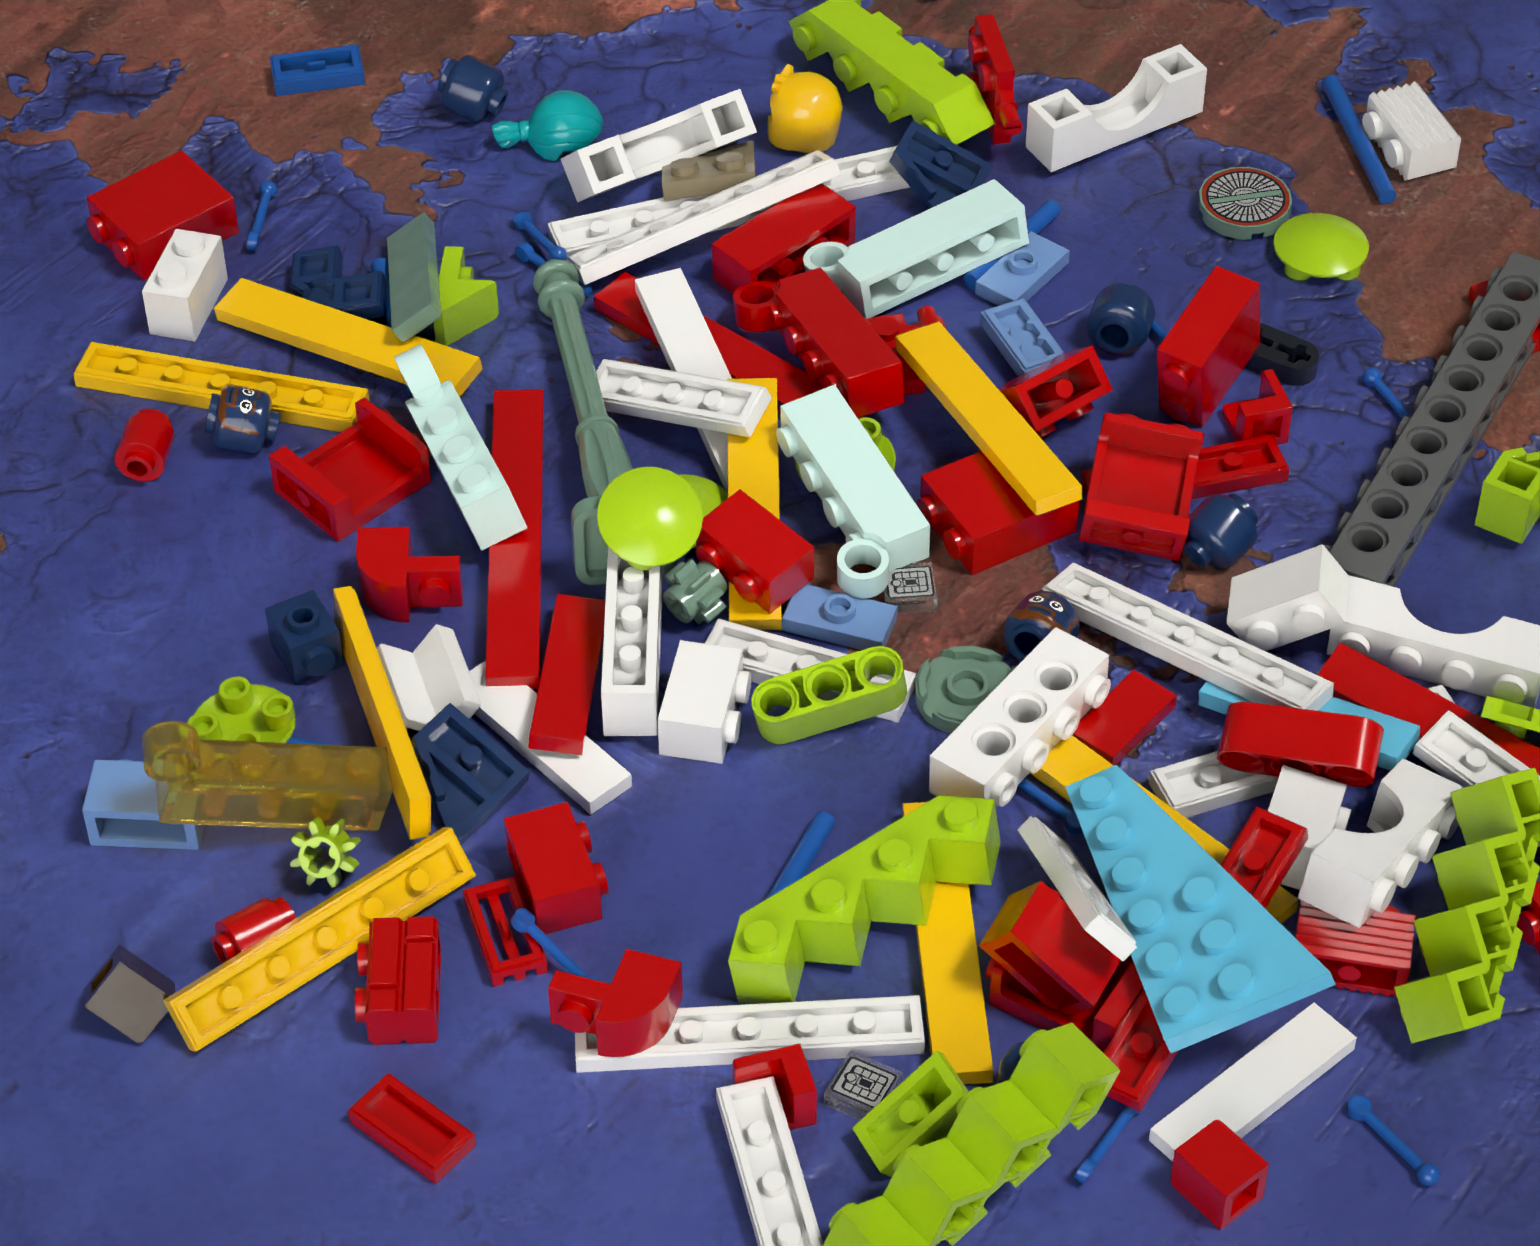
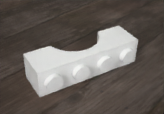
M1182 44L1143 58L1138 71L1129 84L1117 95L1105 102L1095 105H1083L1068 89H1064L1028 103L1026 148L1050 172H1053L1203 112L1207 68Z
M738 89L655 123L579 149L561 158V162L578 203L661 171L662 166L669 165L675 160L692 158L748 137L757 131L741 89Z
M1348 575L1350 581L1346 623L1330 629L1327 648L1328 655H1331L1341 642L1401 675L1442 684L1452 689L1484 697L1488 695L1535 708L1540 692V625L1503 616L1494 625L1479 632L1468 634L1442 632L1421 623L1408 611L1402 600L1400 588Z
M1402 759L1380 782L1367 826L1375 833H1357L1335 828L1311 853L1298 899L1358 928L1363 925L1374 911L1383 913L1388 907L1396 887H1407L1414 876L1418 863L1421 861L1427 864L1431 860L1432 855H1434L1440 839L1443 837L1449 840L1454 834L1458 822L1450 792L1462 789L1463 786L1408 760Z

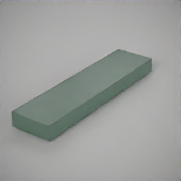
M425 212L387 237L392 331L402 342L409 340L441 317L434 222Z

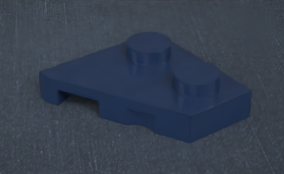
M913 120L889 160L891 165L928 209L982 185L993 167L992 164Z
M451 703L413 736L412 746L444 827H452L460 845L529 780L530 771Z

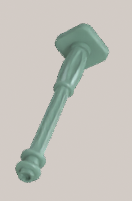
M552 259L537 269L533 277V286L539 294L538 305L540 311L552 319L579 422L575 431V439L579 447L582 476L588 498H584L576 503L571 513L573 564L577 578L582 583L601 585L606 584L608 546L604 542L598 528V504L606 487L619 475L632 470V465L619 435L618 425L611 417H608L580 315V309L584 305L585 294L583 288L579 285L580 276L578 270L572 263ZM677 560L662 565L663 575L675 567Z

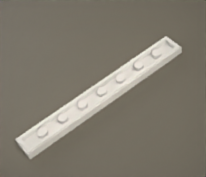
M897 146L835 159L841 175L823 182L824 185L847 201L910 187L889 162ZM712 195L664 200L663 197L548 223V236L555 246L565 248L568 259L571 255ZM779 202L709 232L743 225Z

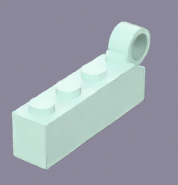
M993 179L849 246V248L839 242H823L814 245L804 254L805 272L821 267L834 284L843 291V294L865 319L871 318L959 277L978 266L1029 244L1025 206L999 182Z
M421 344L395 356L396 364L413 395V398L405 401V404L481 551L528 528L506 481L452 382L448 380L441 384Z
M832 385L781 405V428L776 430V435L785 456H793L798 463L800 475L806 488L810 492L816 491L821 498L825 515L831 526L834 528L839 526L846 536V544L840 548L837 554V583L840 589L851 597L867 599L875 597L885 590L889 581V571L909 566L929 557L930 524L837 387ZM857 564H866L876 569L869 573H857L849 568Z

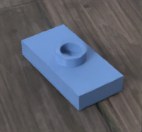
M1031 231L1028 234L1029 244L1005 254L976 281L975 294L998 306L1022 298L1027 302L1069 263L1070 250Z
M1024 298L980 312V325L1018 377L1064 353Z
M807 584L792 596L782 617V631L859 650L876 646L886 647L897 621L898 606L870 599L854 598L846 593Z

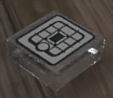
M932 562L910 563L889 571L888 585L882 592L884 603L898 606V614L937 612L938 599Z
M850 1050L824 1092V1105L861 1120L902 1083L903 1072Z

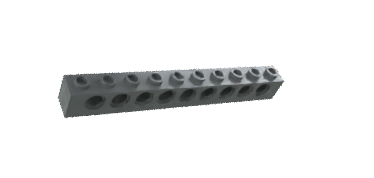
M1513 251L1503 268L1495 267L1487 285V295L1485 297L1478 296L1473 303L1468 326L1460 325L1452 340L1451 354L1449 357L1441 355L1433 372L1432 385L1430 387L1423 385L1414 404L1413 416L1411 418L1404 416L1395 435L1394 447L1392 449L1385 447L1376 465L1375 478L1373 481L1366 479L1363 482L1356 498L1355 511L1353 514L1345 512L1342 516L1335 535L1336 542L1333 547L1327 544L1325 547L1348 575L1392 587L1396 586L1535 349L1536 343H1533L1532 334L1538 324H1540V260Z

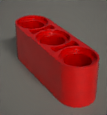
M1235 702L1228 706L1217 760L1230 769L1246 773L1279 777L1282 766L1285 765L1347 784L1350 787H1366L1374 782L1384 728L1376 721L1360 716L1253 702Z

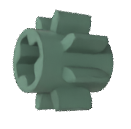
M692 559L686 564L681 561L664 575L665 580L671 586L663 593V600L670 612L680 621L689 623L694 619L697 624L702 623L704 620L709 623L726 608V605L719 598L727 591V583L722 574L711 563L701 561L696 565Z

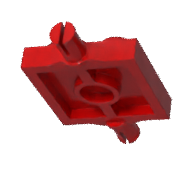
M994 15L975 16V25L968 31L970 33L968 34V52L970 61L973 63V71L967 72L966 76L976 83L995 122L994 125L987 128L992 144L1011 143V136L1019 134L1023 129V123L1018 115V106L1014 101L1015 70Z

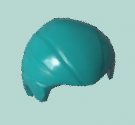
M557 90L546 95L538 103L529 120H522L519 123L499 121L497 124L492 125V131L497 143L502 148H509L519 141H528L537 154L545 159L557 161L565 151H572L573 153L589 146L601 135L604 122L601 112L588 97L571 90Z

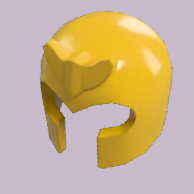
M787 64L780 74L775 75L771 87L770 108L772 116L768 115L767 133L769 141L775 147L787 151H798L808 154L817 150L821 152L827 151L835 143L842 118L843 105L837 87L829 79L818 73H794L793 66Z

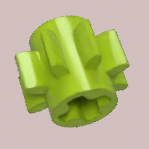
M319 816L315 817L309 822L312 836L305 832H298L292 837L291 841L300 847L299 855L290 862L291 867L301 866L308 874L306 878L307 885L310 886L318 878L326 877L329 885L333 888L342 881L339 868L347 872H353L358 868L360 863L350 855L352 849L361 842L360 837L350 838L343 830L345 825L344 819L341 818L333 826L325 827L322 819ZM323 842L331 846L329 856L332 859L328 862L320 858L323 849L319 845Z

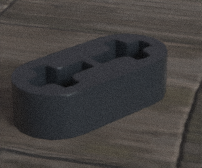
M1260 323V345L1253 352L1251 359L1244 368L1262 374L1264 370L1273 369L1279 382L1292 386H1302L1315 379L1319 353L1317 348L1310 342Z

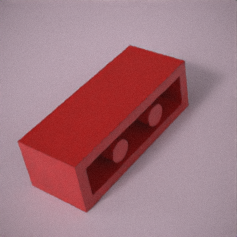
M823 183L782 200L712 243L713 280L732 294H734L737 288L750 282H769L779 287L780 279L805 272L803 257L812 246L823 242H839L849 247L855 243L856 206Z

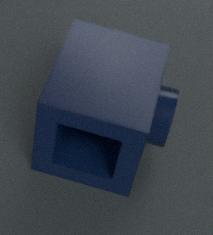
M314 590L265 608L270 644L295 685L323 676L332 670L344 666L339 629Z

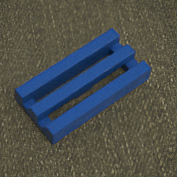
M359 45L269 56L276 96L365 85Z

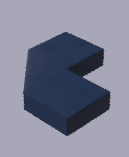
M339 245L293 253L290 288L295 296L364 319L385 316L387 282L382 271L342 277L343 255Z

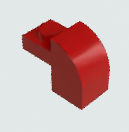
M410 527L358 528L356 559L360 589L364 602L374 613L391 621L410 623L411 607L463 606L460 556L413 557Z
M626 948L611 984L556 970L548 986L551 1023L561 1025L565 1029L576 1033L588 1032L596 1034L597 1052L600 1056L625 1057L643 1052L658 1043L672 1025L683 998L682 964L679 961Z

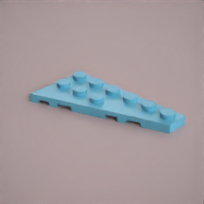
M1117 765L1065 786L1112 908L1136 941L1135 945L1137 948L1131 953V957L1170 1053H1174L1336 985L1331 972Z

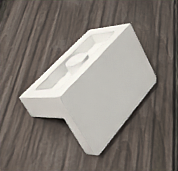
M436 624L413 653L386 644H380L376 648L405 727L420 731L449 703L454 705L469 719L481 706V701L453 629Z

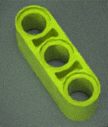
M876 646L767 679L756 687L751 698L758 730L767 741L775 744H786L890 712L898 708L905 701L907 695L903 662L899 654L893 649ZM881 674L893 677L885 684L877 685L869 682L873 677ZM828 690L841 692L833 700L825 701L818 698ZM776 706L790 708L787 713L781 716L773 717L767 715L770 709Z

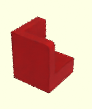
M1273 369L1262 371L1258 398L1224 404L1222 416L1235 442L1273 435L1277 445L1288 443L1293 406Z
M800 1043L736 1058L732 1061L733 1085L774 1076L789 1130L817 1124V1089Z
M1214 1120L1174 1150L1170 1182L1180 1194L1218 1229L1222 1230L1264 1197L1269 1163L1221 1120Z

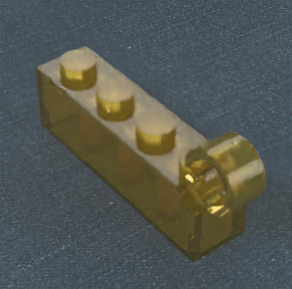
M167 721L153 725L142 736L144 770L150 778L156 780L159 823L309 828V822L319 816L325 827L333 826L342 818L345 820L343 830L378 831L393 792L387 747L199 739V734L193 726L179 721Z

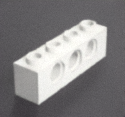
M609 547L601 683L604 736H658L663 588L662 566H655L649 570L635 569L627 561L611 551Z
M1055 627L930 755L929 792L935 796L994 799L996 808L1008 804L1014 796L1019 783L1030 772H1038L1044 765L1049 752L1061 739L1068 740L1077 729L1080 719L1092 707L1098 708L1104 702L1111 687V681L1108 679L1109 654Z

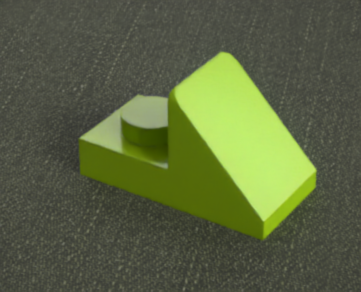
M445 246L439 273L441 317L434 322L436 343L448 346L496 319L499 314L496 282L492 280H474L473 267L465 266L464 247Z
M936 1051L852 1129L880 1173L892 1177L895 1160L908 1147L915 1144L923 1146L931 1143L934 1139L940 1140L947 1137L958 1116L956 1112L957 1105L969 1091L944 1054Z

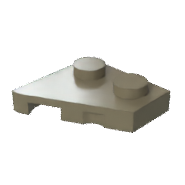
M746 141L696 157L678 159L669 165L662 166L664 200L713 195L756 177L754 142Z

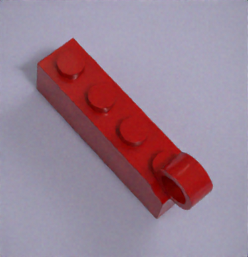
M821 267L780 279L779 287L769 282L757 281L744 284L735 290L733 302L737 326L749 332H765L769 330L775 332L779 330V334L785 340L788 351L791 355H797L801 359L809 377L812 380L817 379L824 388L835 385L857 418L905 403L902 361Z

